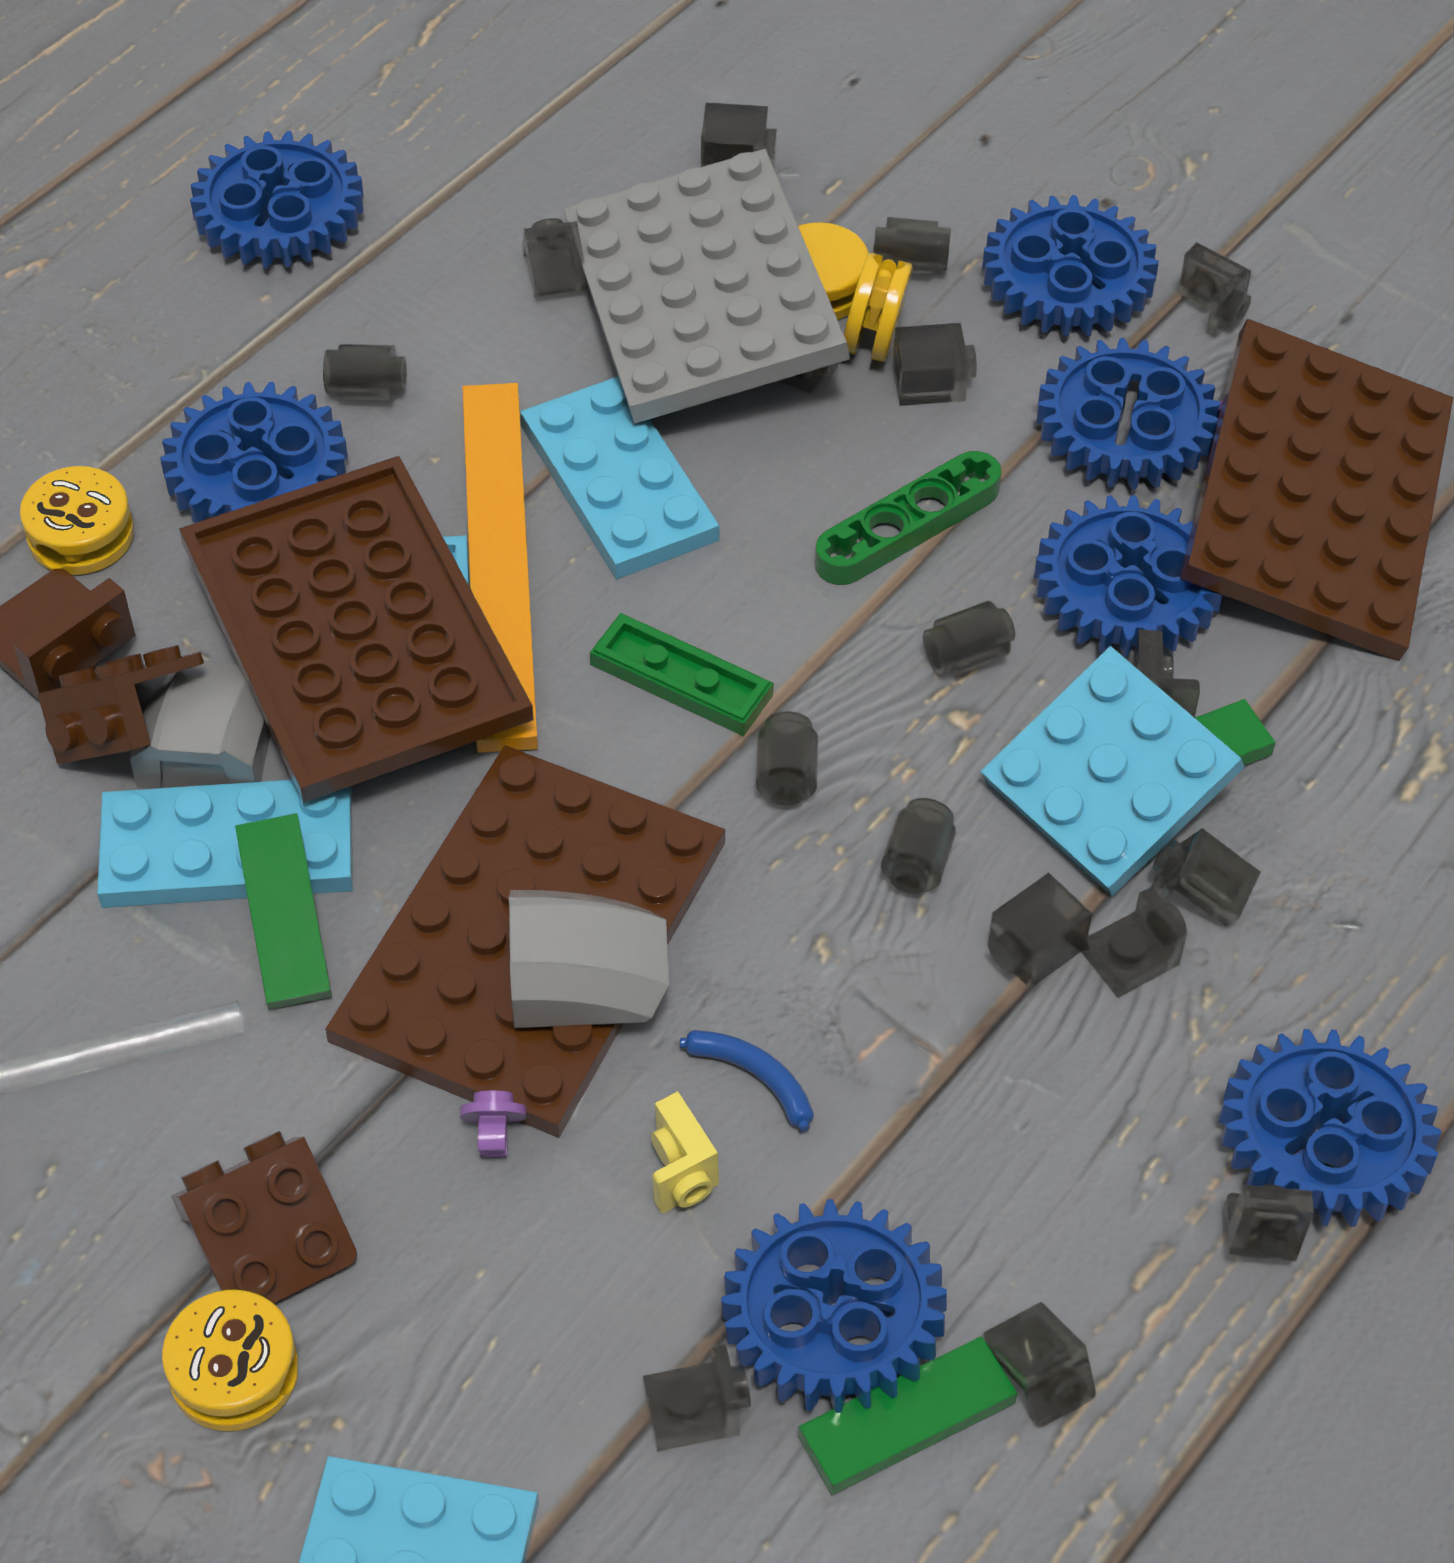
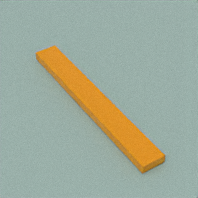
M518 383L462 386L470 589L533 705L534 716L533 721L477 740V752H500L504 745L517 750L538 749Z

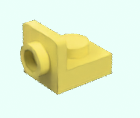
M677 1091L655 1103L656 1131L651 1133L653 1146L660 1160L665 1165V1167L657 1170L652 1175L654 1202L661 1213H665L677 1206L682 1208L693 1206L705 1199L713 1187L719 1185L718 1152Z

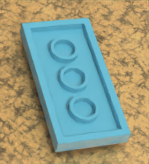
M618 376L520 411L522 429L616 580L719 541V524L651 420L634 424Z
M293 780L102 792L97 892L101 908L248 898L235 825L298 813L313 894L353 891L351 786L303 803Z

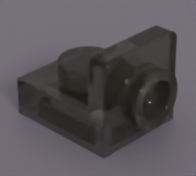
M548 218L535 222L531 228H524L522 250L524 257H527L534 297L587 289L588 283L582 263L585 261L577 221L563 223L561 219Z
M1197 242L1185 253L1178 293L1210 309L1207 334L1217 338L1231 323L1237 325L1244 318L1251 304V296L1247 294L1251 270Z
M1138 629L1132 665L1195 718L1200 696V682L1196 679L1173 678L1174 658L1173 655H1163L1162 631Z
M1201 828L1181 843L1177 840H1172L1159 853L1152 867L1158 874L1148 895L1159 902L1173 892L1178 891L1226 927L1240 918L1261 871Z
M1149 887L1139 892L1134 912L1085 937L1081 953L1116 997L1120 998L1180 965L1187 937L1186 923L1180 911L1172 903H1165L1152 887Z
M1243 1185L1240 1193L1228 1194L1224 1204L1228 1256L1296 1262L1314 1215L1312 1191L1286 1189L1278 1185Z
M1039 1302L983 1332L985 1342L1002 1369L1024 1391L1030 1418L1039 1427L1048 1425L1095 1398L1096 1389L1086 1345L1043 1302Z
M726 1344L711 1346L710 1363L643 1376V1390L657 1452L740 1435V1409L751 1407L750 1392L744 1366L742 1364L731 1366Z

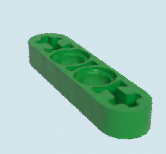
M981 451L962 453L829 528L818 537L816 542V572L820 578L831 584L848 585L854 583L988 506L997 498L1001 480V466L999 462L990 454ZM932 497L941 500L946 506L939 511L929 512L918 507L916 503L920 499ZM880 523H890L900 528L901 532L893 537H881L876 535L871 528ZM833 553H836V554H837L836 556L831 557V554H833ZM851 554V558H849V559H846V558H845L846 556H848V555Z

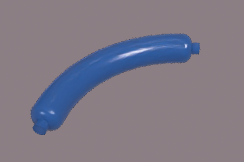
M693 1030L688 1033L687 1038H680V1048H686L688 1054L692 1056L720 1059L735 1064L755 1075L778 1098L791 1125L799 1127V1130L802 1132L810 1128L809 1123L812 1122L814 1113L805 1092L792 1073L772 1055L742 1039L711 1031Z

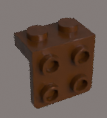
M54 569L0 606V666L37 699H39L38 693L61 687L59 675L94 666L136 636L125 591L110 578L90 591L65 569Z
M179 645L144 653L145 664L141 653L108 661L106 665L96 668L93 666L59 675L61 687L38 693L46 723V736L53 748L57 764L131 751L150 745L149 735L134 684L202 665L204 661L201 652L181 656Z
M281 1131L272 1133L245 1146L243 1149L248 1159L223 1171L219 1160L181 1177L186 1189L171 1196L181 1219L189 1221L221 1291H249L265 1297L274 1304L352 1265L357 1256L355 1245L304 1136L293 1137L285 1141Z

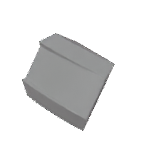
M204 662L202 665L171 673L156 688L143 714L151 744L132 750L130 756L137 788L156 789L162 787L261 782L271 733L239 664Z
M510 890V978L514 1028L646 1022L653 1017L670 985L666 919L627 902L600 896L561 891Z

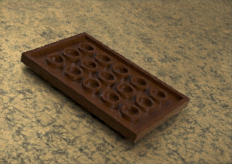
M1247 318L1239 332L1180 579L1399 661L1409 648L1454 397Z
M400 456L179 528L182 544L303 803L534 720L533 705Z
M504 745L325 1028L328 1042L473 1102V1096L476 1092L491 1090L513 1093V1102L527 1107L526 1119L519 1122L559 1138L624 1023L514 1028L510 978V890L573 892L627 902L666 919L667 944H669L725 845V829Z

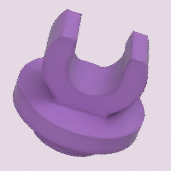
M491 1090L474 1093L472 1103L460 1106V1119L478 1123V1151H480L481 1158L508 1157L507 1123L525 1120L527 1117V1107L513 1102V1093Z

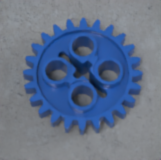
M268 131L264 133L263 142L255 143L249 136H245L244 148L241 149L226 144L224 145L226 157L210 155L208 157L210 169L198 168L199 182L191 183L193 198L190 199L198 234L206 235L207 244L210 248L221 245L222 254L225 258L239 251L243 265H247L255 256L261 257L263 268H268L274 258H281L286 267H291L292 259L295 255H300L308 263L312 262L311 250L317 248L324 253H331L330 239L346 242L348 240L346 228L357 229V215L364 213L363 185L361 176H358L357 164L355 162H347L345 150L332 152V145L329 140L314 146L313 135L309 133L299 142L293 141L291 131H286L281 140H274L272 134Z
M1076 195L1070 197L1068 205H1060L1055 196H1050L1048 207L1044 208L1034 200H1030L1027 214L1017 208H1012L1010 220L998 219L996 231L988 233L982 269L985 270L984 285L992 286L991 299L993 301L1005 299L1003 310L1005 314L1014 313L1018 310L1022 311V325H1026L1036 318L1041 320V332L1044 333L1053 324L1061 326L1063 336H1069L1072 326H1080L1086 336H1091L1092 326L1096 323L1109 332L1113 329L1114 317L1122 322L1129 323L1132 310L1142 312L1145 308L1146 298H1152L1159 260L1155 259L1156 244L1147 243L1149 234L1147 229L1134 231L1135 217L1131 216L1118 220L1117 206H1113L1105 212L1099 211L1098 199H1093L1087 207L1079 206Z
M1125 338L1119 339L1117 349H1109L1105 342L1097 340L1095 353L1092 354L1084 347L1078 346L1076 347L1075 360L1061 356L1059 358L1058 370L1048 369L1046 382L1040 386L1036 422L1042 425L1041 440L1052 441L1050 454L1053 457L1068 454L1066 469L1068 470L1075 469L1082 464L1086 466V480L1090 481L1099 473L1107 474L1108 487H1113L1119 477L1127 478L1131 489H1137L1139 479L1147 477L1153 486L1160 487L1162 473H1166L1178 481L1181 479L1183 466L1196 470L1199 465L1200 456H1209L1218 423L1219 410L1217 409L1220 407V402L1213 400L1215 386L1213 384H1203L1205 374L1203 369L1187 372L1189 357L1183 356L1175 361L1168 359L1170 349L1168 346H1164L1155 354L1149 352L1148 340H1142L1137 349H1129ZM1137 380L1140 384L1127 441L1124 445H1117L1119 426L1123 418L1129 385L1131 381Z
M246 382L243 394L235 395L226 386L222 388V400L215 401L207 395L202 396L204 409L199 411L194 408H184L186 423L172 422L170 428L173 438H166L162 441L165 455L161 456L160 460L169 496H175L179 511L190 509L194 523L203 521L207 517L212 518L347 473L345 460L348 459L346 440L343 437L340 420L333 421L331 408L329 406L317 408L316 396L314 394H310L298 401L295 386L288 388L282 395L276 394L274 382H269L262 393H255L251 382Z
M1110 495L1107 496L1104 509H1099L1089 500L1084 502L1082 516L1068 509L1065 511L1063 525L1054 522L1050 524L1048 538H1041L1039 553L1036 557L1034 578L1038 579L1036 596L1046 598L1044 606L1045 615L1060 614L1057 628L1060 631L1076 626L1078 628L1076 642L1079 644L1086 642L1092 636L1098 638L1100 653H1103L1112 643L1120 644L1123 657H1129L1133 645H1141L1145 654L1148 657H1153L1155 644L1161 642L1168 650L1174 652L1177 649L1179 636L1194 642L1199 627L1209 629L1213 613L1220 610L1223 595L1180 579L1194 521L1184 525L1180 523L1182 512L1180 508L1172 510L1167 515L1160 513V500L1155 499L1145 509L1140 508L1136 495H1131L1127 506L1119 507L1117 501Z
M1304 1029L1299 1045L1295 1046L1282 1033L1277 1037L1274 1051L1262 1044H1258L1255 1048L1252 1062L1241 1059L1238 1063L1235 1078H1229L1219 1123L1225 1125L1221 1139L1222 1146L1235 1148L1230 1165L1232 1169L1251 1167L1246 1185L1249 1190L1266 1184L1272 1188L1268 1201L1269 1206L1274 1207L1285 1198L1294 1201L1293 1216L1298 1220L1305 1214L1308 1207L1318 1210L1322 1226H1328L1334 1211H1341L1350 1227H1355L1362 1209H1365L1372 1218L1379 1222L1383 1220L1388 1203L1401 1211L1405 1208L1411 1192L1420 1194L1427 1175L1431 1174L1438 1152L1435 1149L1441 1136V1129L1432 1126L1438 1112L1437 1106L1422 1104L1428 1087L1425 1083L1406 1085L1405 1082L1411 1066L1406 1063L1391 1069L1385 1065L1389 1049L1386 1047L1378 1050L1372 1056L1364 1053L1365 1043L1362 1036H1358L1350 1047L1341 1045L1337 1030L1331 1029L1326 1043H1318L1313 1033L1309 1029ZM1277 1118L1285 1119V1120H1287L1288 1122L1283 1121V1120H1279V1119H1277ZM1322 1163L1330 1164V1165L1334 1166L1335 1168H1332V1167H1329V1166H1325V1165L1322 1164Z
M827 1199L823 1216L814 1217L808 1206L802 1203L799 1204L798 1222L791 1224L779 1213L773 1215L774 1235L771 1236L764 1231L756 1228L751 1231L753 1251L737 1248L734 1252L737 1271L725 1272V1290L728 1295L721 1297L723 1319L728 1320L725 1322L727 1343L737 1345V1364L740 1368L755 1364L753 1367L754 1379L758 1387L764 1386L777 1378L778 1400L786 1401L798 1389L804 1391L806 1410L812 1411L820 1396L825 1395L830 1396L835 1412L841 1413L846 1395L855 1394L861 1405L867 1409L871 1408V1389L878 1386L885 1394L894 1398L898 1396L897 1374L915 1382L920 1378V1361L918 1358L933 1361L936 1357V1339L934 1337H943L945 1334V1314L942 1312L947 1311V1289L941 1287V1264L930 1263L929 1243L925 1241L911 1245L912 1226L909 1223H905L890 1231L888 1230L887 1210H881L869 1221L863 1219L861 1202L856 1201L848 1215L845 1216L838 1215L833 1199ZM806 1264L821 1267L812 1272H803L797 1269ZM872 1277H881L888 1280L880 1285H870L863 1282ZM788 1323L805 1325L803 1329L797 1331L779 1329L782 1325ZM856 1336H866L874 1340L865 1345H854L847 1342L850 1338Z

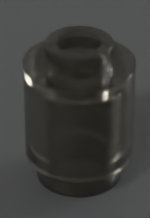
M887 217L886 228L876 227L873 253L882 255L883 261L886 259L893 260L896 266L899 260L910 263L913 266L912 273L933 275L934 270L947 271L951 228L938 227V221Z
M340 344L338 349H327L325 351L323 382L327 394H338L340 400L394 401L397 390H405L407 381L405 356H397L394 345Z
M986 600L936 619L932 628L924 630L923 645L931 666L938 674L942 675L951 672L954 675H959L1008 656L1011 650L1010 642L1015 640L1016 634L1014 624L1008 612L1004 608L998 609L991 601Z
M784 711L769 716L765 721L764 727L758 733L756 788L762 796L770 799L775 804L783 806L795 805L811 797L817 789L818 734L813 729V724L808 717L797 712Z
M916 798L911 800L906 808L900 810L896 816L881 861V870L892 885L903 892L921 893L933 890L941 883L956 836V828L953 824L954 815L943 803L929 798Z

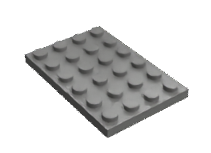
M765 148L754 152L740 153L731 159L701 168H690L674 176L650 183H639L627 190L600 198H589L580 204L563 208L634 424L850 359L844 334Z

